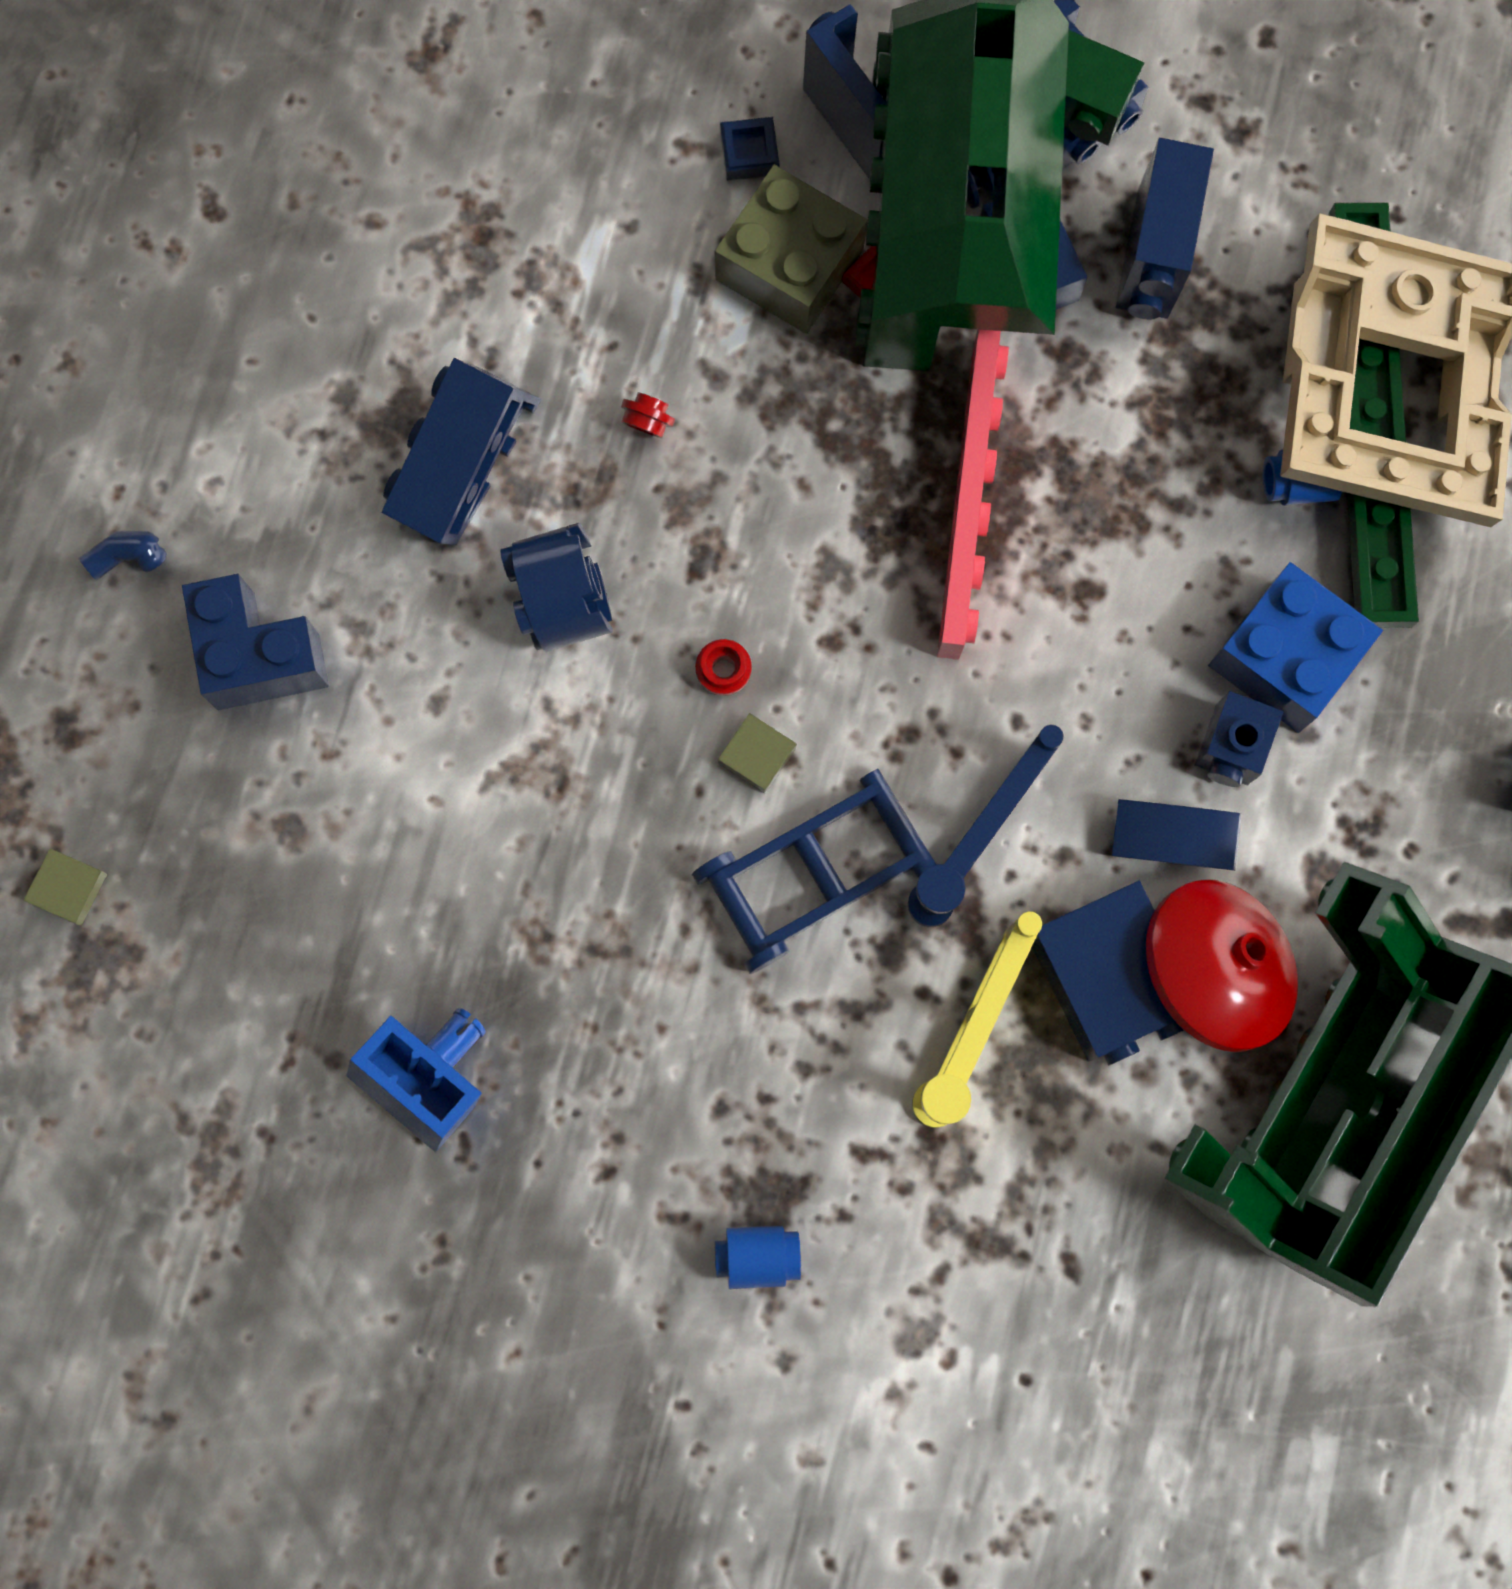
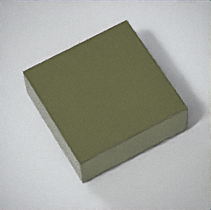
M749 713L718 758V763L761 792L766 793L795 751L797 743Z
M50 848L23 901L82 926L107 873Z

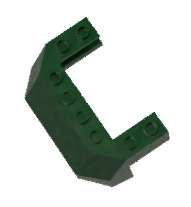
M920 0L892 9L889 32H878L872 84L886 101V105L876 104L873 126V140L883 141L882 157H872L869 193H880L879 211L869 210L866 233V246H877L875 273L872 289H861L860 308L856 324L855 346L865 347L864 367L929 371L940 327L1055 335L1069 22L1053 0ZM968 166L992 167V173H994L992 217L966 216Z
M1344 861L1336 877L1329 880L1322 888L1315 914L1350 963L1342 977L1335 979L1330 985L1325 997V1007L1314 1027L1307 1029L1300 1038L1297 1046V1057L1286 1077L1279 1079L1273 1086L1268 1100L1269 1107L1257 1128H1253L1247 1133L1241 1146L1237 1145L1232 1155L1206 1129L1195 1124L1187 1139L1179 1142L1173 1150L1169 1161V1171L1165 1179L1206 1217L1287 1267L1362 1307H1378L1512 1060V963L1442 937L1410 885Z

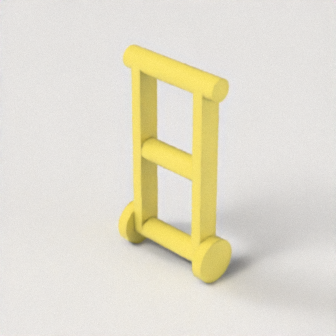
M1023 913L1004 932L1003 938L937 1076L919 1086L915 1091L912 1099V1109L914 1115L922 1124L933 1128L943 1127L960 1121L968 1113L971 1106V1093L966 1084L1037 934L1042 928V920L1037 913Z

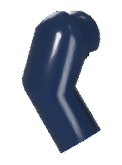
M116 531L78 559L95 580H98L123 561L135 560L143 571L150 572L166 560L167 554L164 548L157 543L159 538L149 531Z

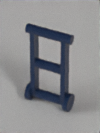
M1047 725L1040 731L945 864L931 866L921 874L917 886L912 890L908 898V911L915 922L924 927L940 926L950 918L953 910L960 905L966 891L964 877L1062 743L1064 735L1058 726Z
M879 769L868 773L859 780L864 788L863 790L744 857L736 860L732 851H728L706 862L692 873L697 885L710 882L753 957L744 963L749 974L762 970L789 953L790 950L785 941L911 869L920 878L927 868L937 865ZM872 801L905 858L846 890L815 838L814 833ZM794 845L827 902L767 936L734 878Z

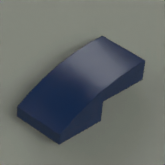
M1118 799L1112 856L1235 871L1242 814L1205 808Z

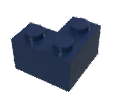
M239 573L182 585L200 694L218 711L329 687L320 636L306 616L260 625L255 594Z

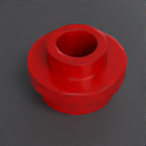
M638 392L635 401L623 399L621 408L625 410L621 423L658 438H663L666 427H673L675 418L666 414L669 404Z
M719 639L708 643L701 649L696 658L695 671L699 683L705 690L718 696H728L739 692L746 686L751 676L752 663L748 652L742 645L732 640ZM719 661H728L734 666V671L728 677H719L713 672L714 665Z

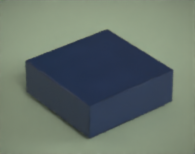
M773 117L720 122V135L727 181L764 177L774 164L780 167Z

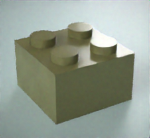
M774 164L716 248L715 280L807 334L842 283L843 274L856 262L864 250L868 219Z

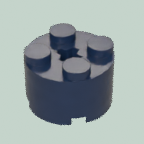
M580 523L515 541L512 543V546L500 550L506 575L510 582L517 581L522 598L513 602L516 620L523 635L530 633L537 651L543 649L545 652L613 632V628L608 623L612 621V614L598 563L593 564L590 556L584 557L582 549L592 546Z

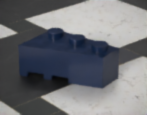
M453 357L450 366H444L434 380L431 389V396L434 397V400L426 417L418 419L409 434L407 447L411 450L402 469H396L386 483L383 497L387 501L381 513L440 544L457 545L491 487L490 483L486 480L499 453L508 457L516 444V439L508 436L523 409L534 413L542 399L484 369Z

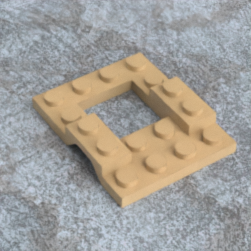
M1319 213L1309 225L1304 273L1294 283L1283 383L1291 384L1280 476L1487 527H1492L1502 521L1512 413L1498 399L1502 357L1512 338V263ZM1359 338L1443 359L1438 421L1447 423L1445 452L1349 429Z

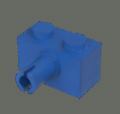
M457 1008L453 1012V1016L426 1045L394 1017L390 1016L350 1059L346 1077L435 1153L473 1111L482 1092L453 1069L475 1042L486 1033L483 1025L475 1018L461 1035H457L468 1023L467 1019L471 1016L468 1011L462 1008Z

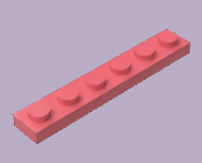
M977 329L973 343L937 657L959 660L965 643L974 644L977 634L979 610L969 609L971 589H981L985 566V556H978L975 553L977 536H987L991 513V503L981 502L983 483H993L997 460V450H990L987 447L989 431L998 432L1003 407V398L993 397L995 379L1004 380L1008 362L1009 346L999 345L1001 331Z

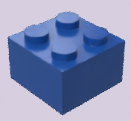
M1289 562L1269 585L1208 666L1253 700L1284 711L1281 721L1299 733L1317 719L1384 630L1292 562Z

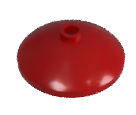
M1219 880L1193 881L1177 888L1164 897L1155 909L1149 923L1146 938V956L1154 988L1171 1017L1198 1041L1223 1051L1244 1052L1274 1040L1282 1033L1292 1018L1298 994V975L1294 954L1289 940L1276 918L1251 894L1233 884Z

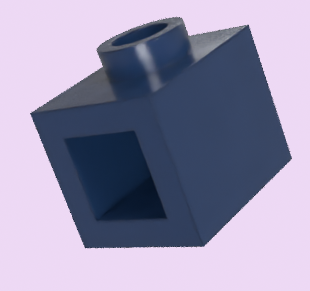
M1229 691L1215 706L1195 766L1208 770L1207 776L1222 785L1240 787L1242 783L1248 786L1262 775L1284 711Z

